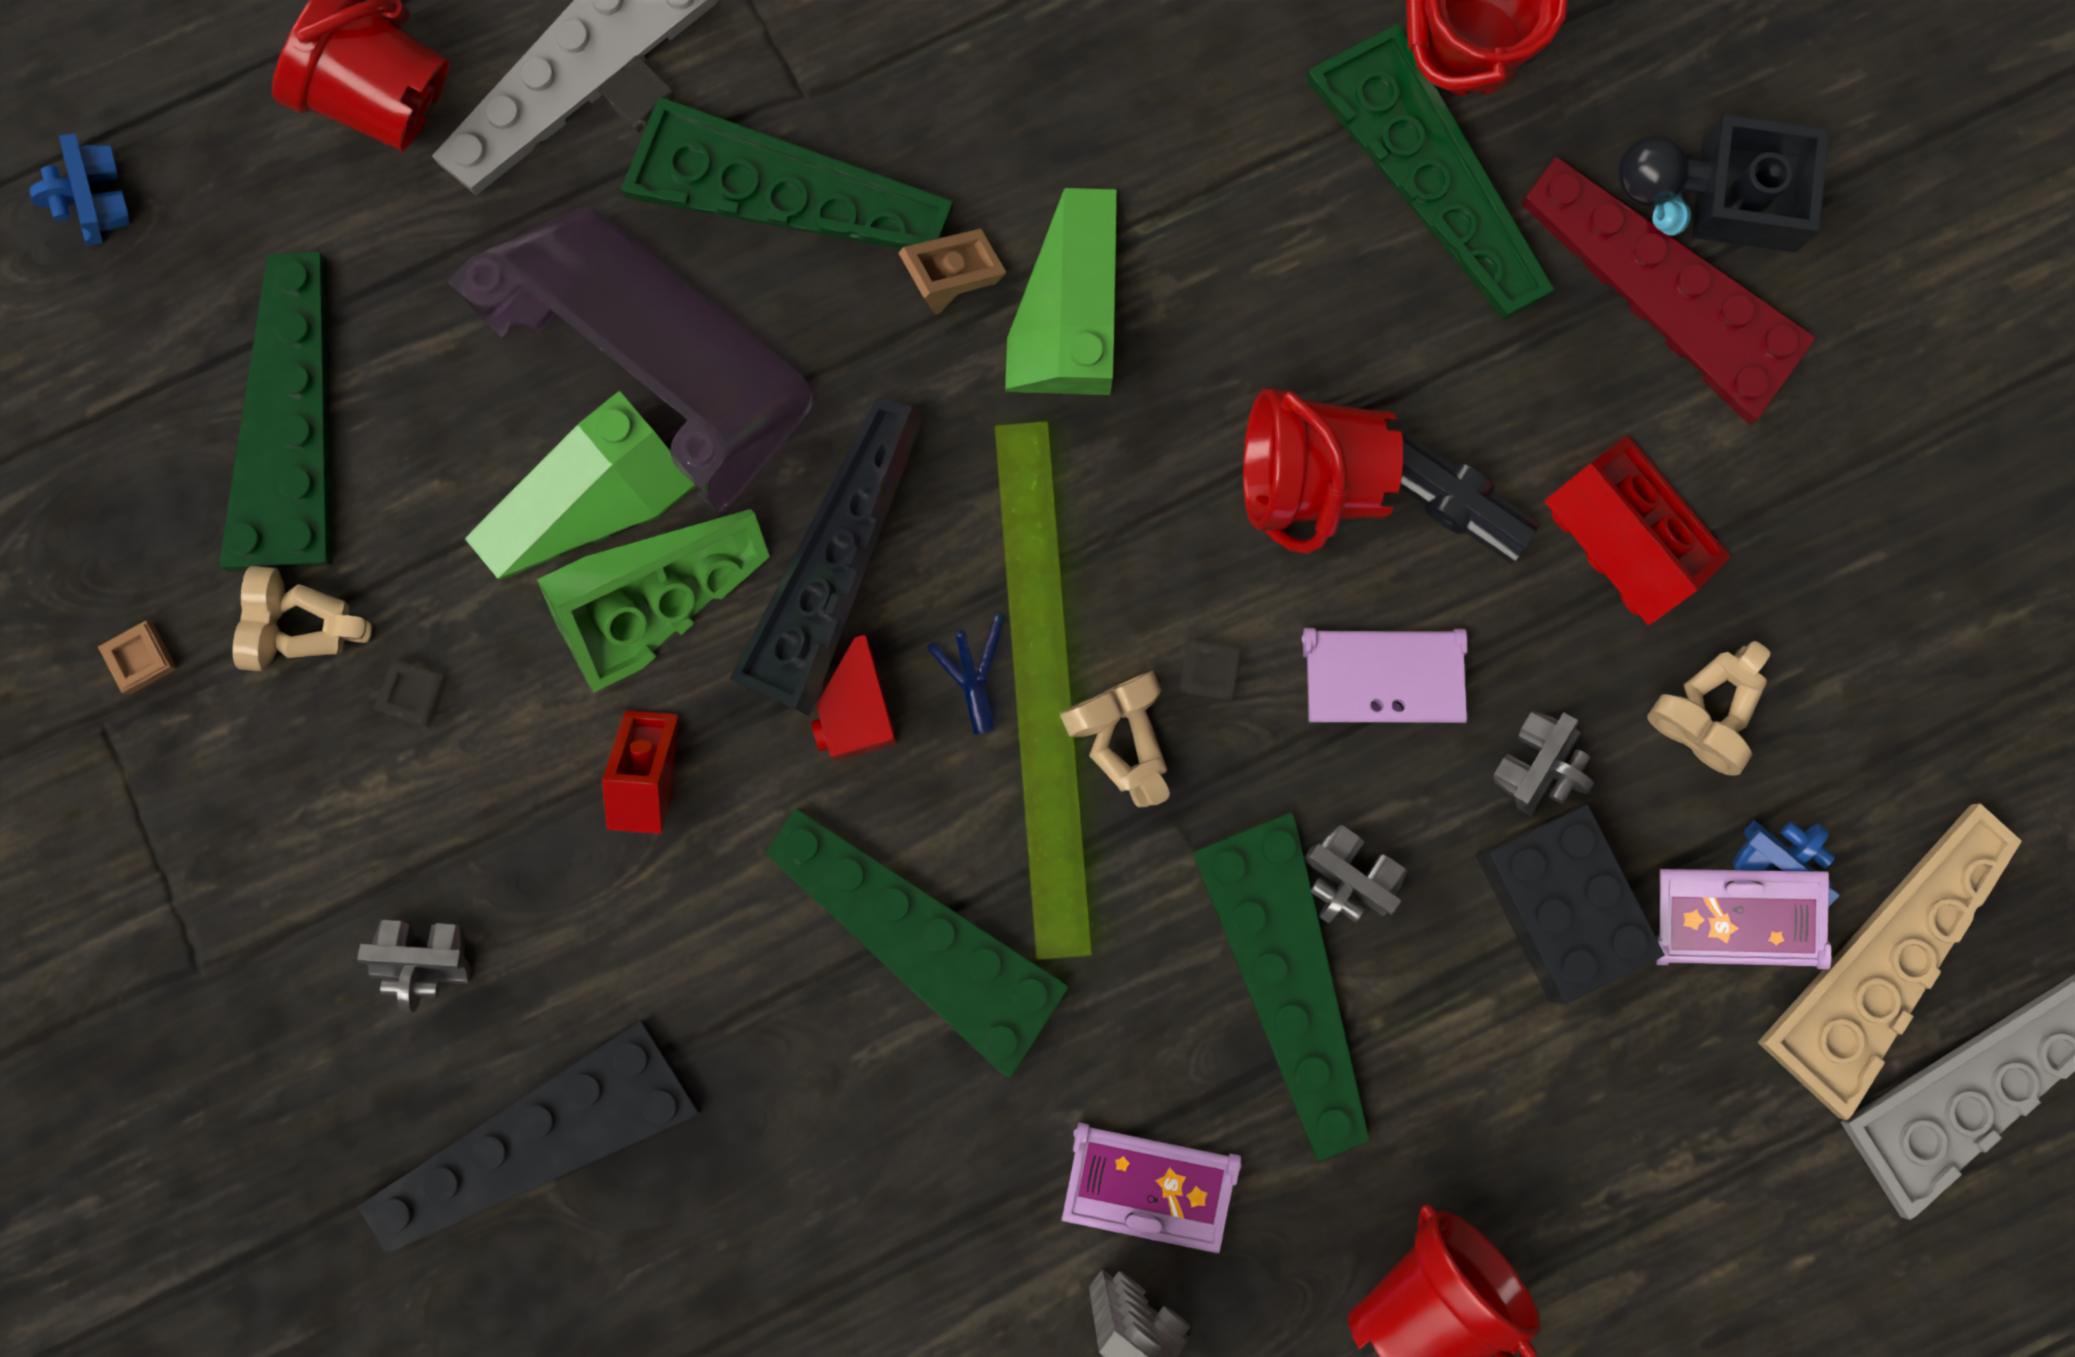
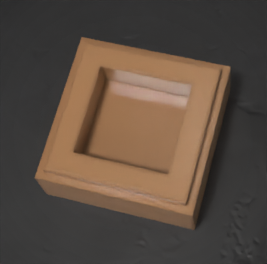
M144 621L98 646L123 694L131 695L177 670L154 623Z

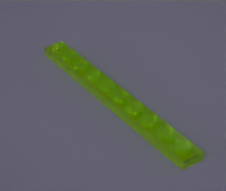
M1048 422L996 425L995 435L1037 959L1091 955L1074 737H1069L1060 717L1061 712L1071 708Z

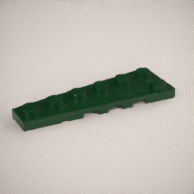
M1398 23L1308 70L1306 80L1312 89L1503 320L1551 295L1554 291L1553 286L1436 87L1429 83L1418 70L1413 51L1408 49V40Z
M658 97L621 188L624 197L631 200L901 250L906 246L942 238L954 209L953 201L662 97Z
M321 252L267 255L220 554V569L227 572L246 571L250 566L278 569L333 566L327 258Z
M795 808L765 854L998 1071L1010 1079L1069 986Z
M1292 812L1192 852V857L1315 1159L1319 1162L1368 1142L1369 1136L1312 892H1310L1311 886L1298 830Z

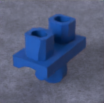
M76 134L59 135L69 179L60 178L56 166L41 168L43 180L30 187L31 201L36 206L50 208L52 217L56 221L69 219L68 206L75 203L85 244L102 243L100 231L130 225L122 191L91 195L88 184L118 179L111 146H79Z
M1753 820L1743 831L1748 841L1741 847L1732 861V865L1735 870L1771 871L1777 866L1782 871H1817L1807 863L1809 859L1814 860L1825 869L1834 861L1835 856L1822 846L1829 835V831L1819 823L1814 824L1805 832L1792 821L1787 823L1780 834L1793 843V846L1789 848L1757 821ZM1830 881L1828 907L1840 896L1831 888L1833 884Z

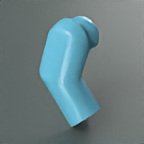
M1681 192L1672 200L1654 206L1653 224L1663 233L1678 235L1689 226L1691 210L1682 199Z

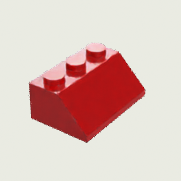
M1629 435L1595 459L1544 501L1551 509V514L1556 524L1563 531L1573 535L1586 551V557L1591 566L1609 578L1619 590L1621 599L1627 609L1633 614L1640 616L1648 626L1698 591L1731 557Z

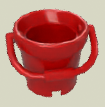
M309 0L294 24L280 54L273 76L272 95L276 103L300 114L311 111L387 146L390 145L401 152H405L424 128L428 120L424 115L431 101L437 103L448 77L450 61L401 28L403 24L408 22L410 12L400 0Z
M1406 0L1408 49L1413 51L1416 66L1429 83L1456 95L1466 96L1468 91L1480 92L1484 90L1483 95L1493 94L1511 81L1522 64L1543 51L1551 43L1565 21L1568 0Z
M1268 387L1263 388L1256 396L1249 415L1244 446L1243 491L1250 524L1256 529L1264 531L1270 538L1292 552L1309 554L1322 548L1328 538L1336 534L1340 519H1385L1389 516L1394 507L1380 505L1383 501L1384 493H1399L1403 467L1402 433L1397 430H1387L1386 422L1397 419L1396 414L1391 411L1367 410L1305 401L1291 391ZM1317 521L1315 526L1317 532L1314 537L1308 540L1296 539L1282 529L1288 527L1292 522Z
M1424 1205L1420 1210L1417 1222L1418 1231L1415 1234V1246L1361 1302L1349 1311L1348 1324L1359 1350L1371 1341L1379 1357H1516L1514 1354L1518 1350L1521 1353L1520 1357H1536L1537 1351L1530 1341L1541 1331L1539 1312L1531 1294L1500 1251L1479 1230L1464 1219L1446 1211L1437 1213L1431 1205Z

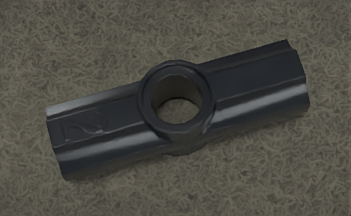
M1408 433L1403 438V467L1400 489L1423 503L1426 513L1444 528L1457 534L1467 533L1512 564L1516 561L1541 524L1496 494L1493 484L1479 471L1462 463H1455L1453 465Z

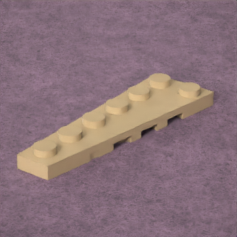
M1981 803L1972 804L1966 809L1834 956L1830 969H1823L1758 1041L1770 1055L1840 1119L1848 1120L1857 1109L1885 1063L1882 1060L1897 1034L1902 1035L1913 1018L1910 1013L1925 989H1931L1941 973L1938 968L1954 943L1960 942L1973 921L1976 909L1983 905L2022 842Z

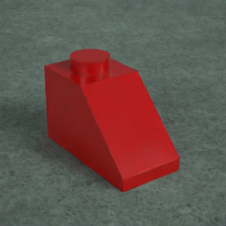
M866 635L855 637L816 704L820 718L811 721L819 752L829 750L830 757L835 762L897 745L870 642Z
M625 710L602 778L607 830L662 834L672 799L679 714Z

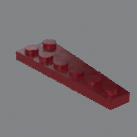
M1557 157L1554 158L1522 202V205L1572 254L1584 261L1585 266L1604 285L1610 284L1631 304L1628 308L1641 321L1645 318L1667 339L1665 344L1678 357L1683 355L1704 375L1702 380L1750 425L1758 420L1816 338L1674 238L1658 230L1654 224Z

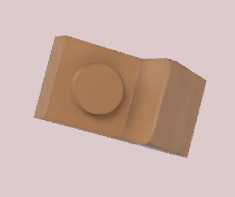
M982 229L906 246L899 252L909 273L934 314L941 313L958 294L994 285L1006 274Z

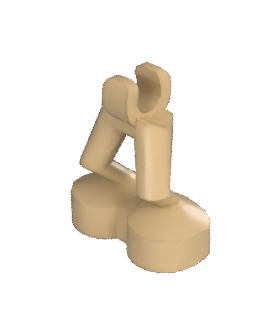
M250 566L246 570L241 588V620L236 627L233 639V661L238 669L264 672L273 661L277 650L287 658L338 655L343 651L344 641L368 643L370 641L372 624L361 617L349 616V606L345 601L300 584L285 593V584L278 568ZM298 606L324 619L322 631L291 637L279 630L277 620L282 616L283 612Z
M1753 641L1747 647L1743 646L1738 649L1734 656L1728 652L1720 653L1684 684L1687 698L1668 694L1661 695L1647 715L1649 722L1665 736L1684 743L1691 748L1693 753L1709 767L1726 775L1741 774L1753 754L1744 738L1738 732L1747 727L1766 686L1767 680L1758 672L1768 660L1770 651L1759 642ZM1728 680L1737 686L1728 716L1721 722H1713L1710 714L1705 709L1703 696Z
M1154 671L1129 679L1102 694L1060 713L1069 737H1086L1097 734L1089 757L1108 775L1121 792L1129 790L1137 807L1158 805L1166 801L1170 794L1161 774L1167 772V767L1152 724L1145 711L1156 701L1162 692ZM1120 718H1128L1139 761V764L1133 767L1129 766L1109 748L1115 725Z

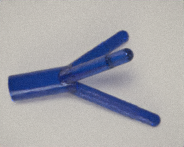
M997 613L994 617L977 674L964 630H958L955 634L964 673L936 643H931L928 646V651L964 690L974 734L995 730L985 684L1005 620V616L1002 613Z

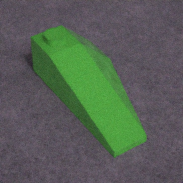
M1064 188L1007 337L1006 392L1111 394L1114 350L1117 190Z
M619 390L581 421L487 515L465 540L499 580H503L559 558L562 553L590 542L595 544L610 538V534L656 520L696 488L698 484Z
M749 509L585 556L537 579V582L558 629L590 688L595 693L642 670L657 657L653 651L676 631L682 635L694 624L691 618L712 599H723L770 556L755 513Z

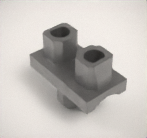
M1532 711L1521 728L1519 739L1539 750L1538 756L1532 766L1507 754L1493 776L1495 784L1514 797L1517 808L1530 816H1533L1554 779L1557 782L1549 797L1561 804L1564 803L1572 789L1588 794L1594 784L1587 775L1582 773L1591 758L1588 754L1576 749L1568 764L1565 763L1581 736V732L1576 729L1579 723L1578 720L1564 712L1560 719L1557 720Z
M1342 825L1333 830L1321 844L1318 843L1311 846L1304 856L1305 863L1338 885L1335 889L1319 878L1311 888L1310 892L1326 902L1319 917L1329 923L1338 912H1341L1356 923L1365 909L1349 899L1350 895H1353L1382 916L1387 912L1393 914L1401 902L1395 895L1401 887L1407 870L1383 854L1379 855L1367 875L1355 869L1350 863L1364 841Z
M381 920L372 945L360 944L357 960L359 963L367 964L371 978L382 979L380 987L382 995H397L400 1011L414 1013L420 1004L421 997L438 998L440 982L469 984L472 968L464 957L465 934L458 925L438 923L431 925L427 948L411 947L414 930L410 924L402 921Z

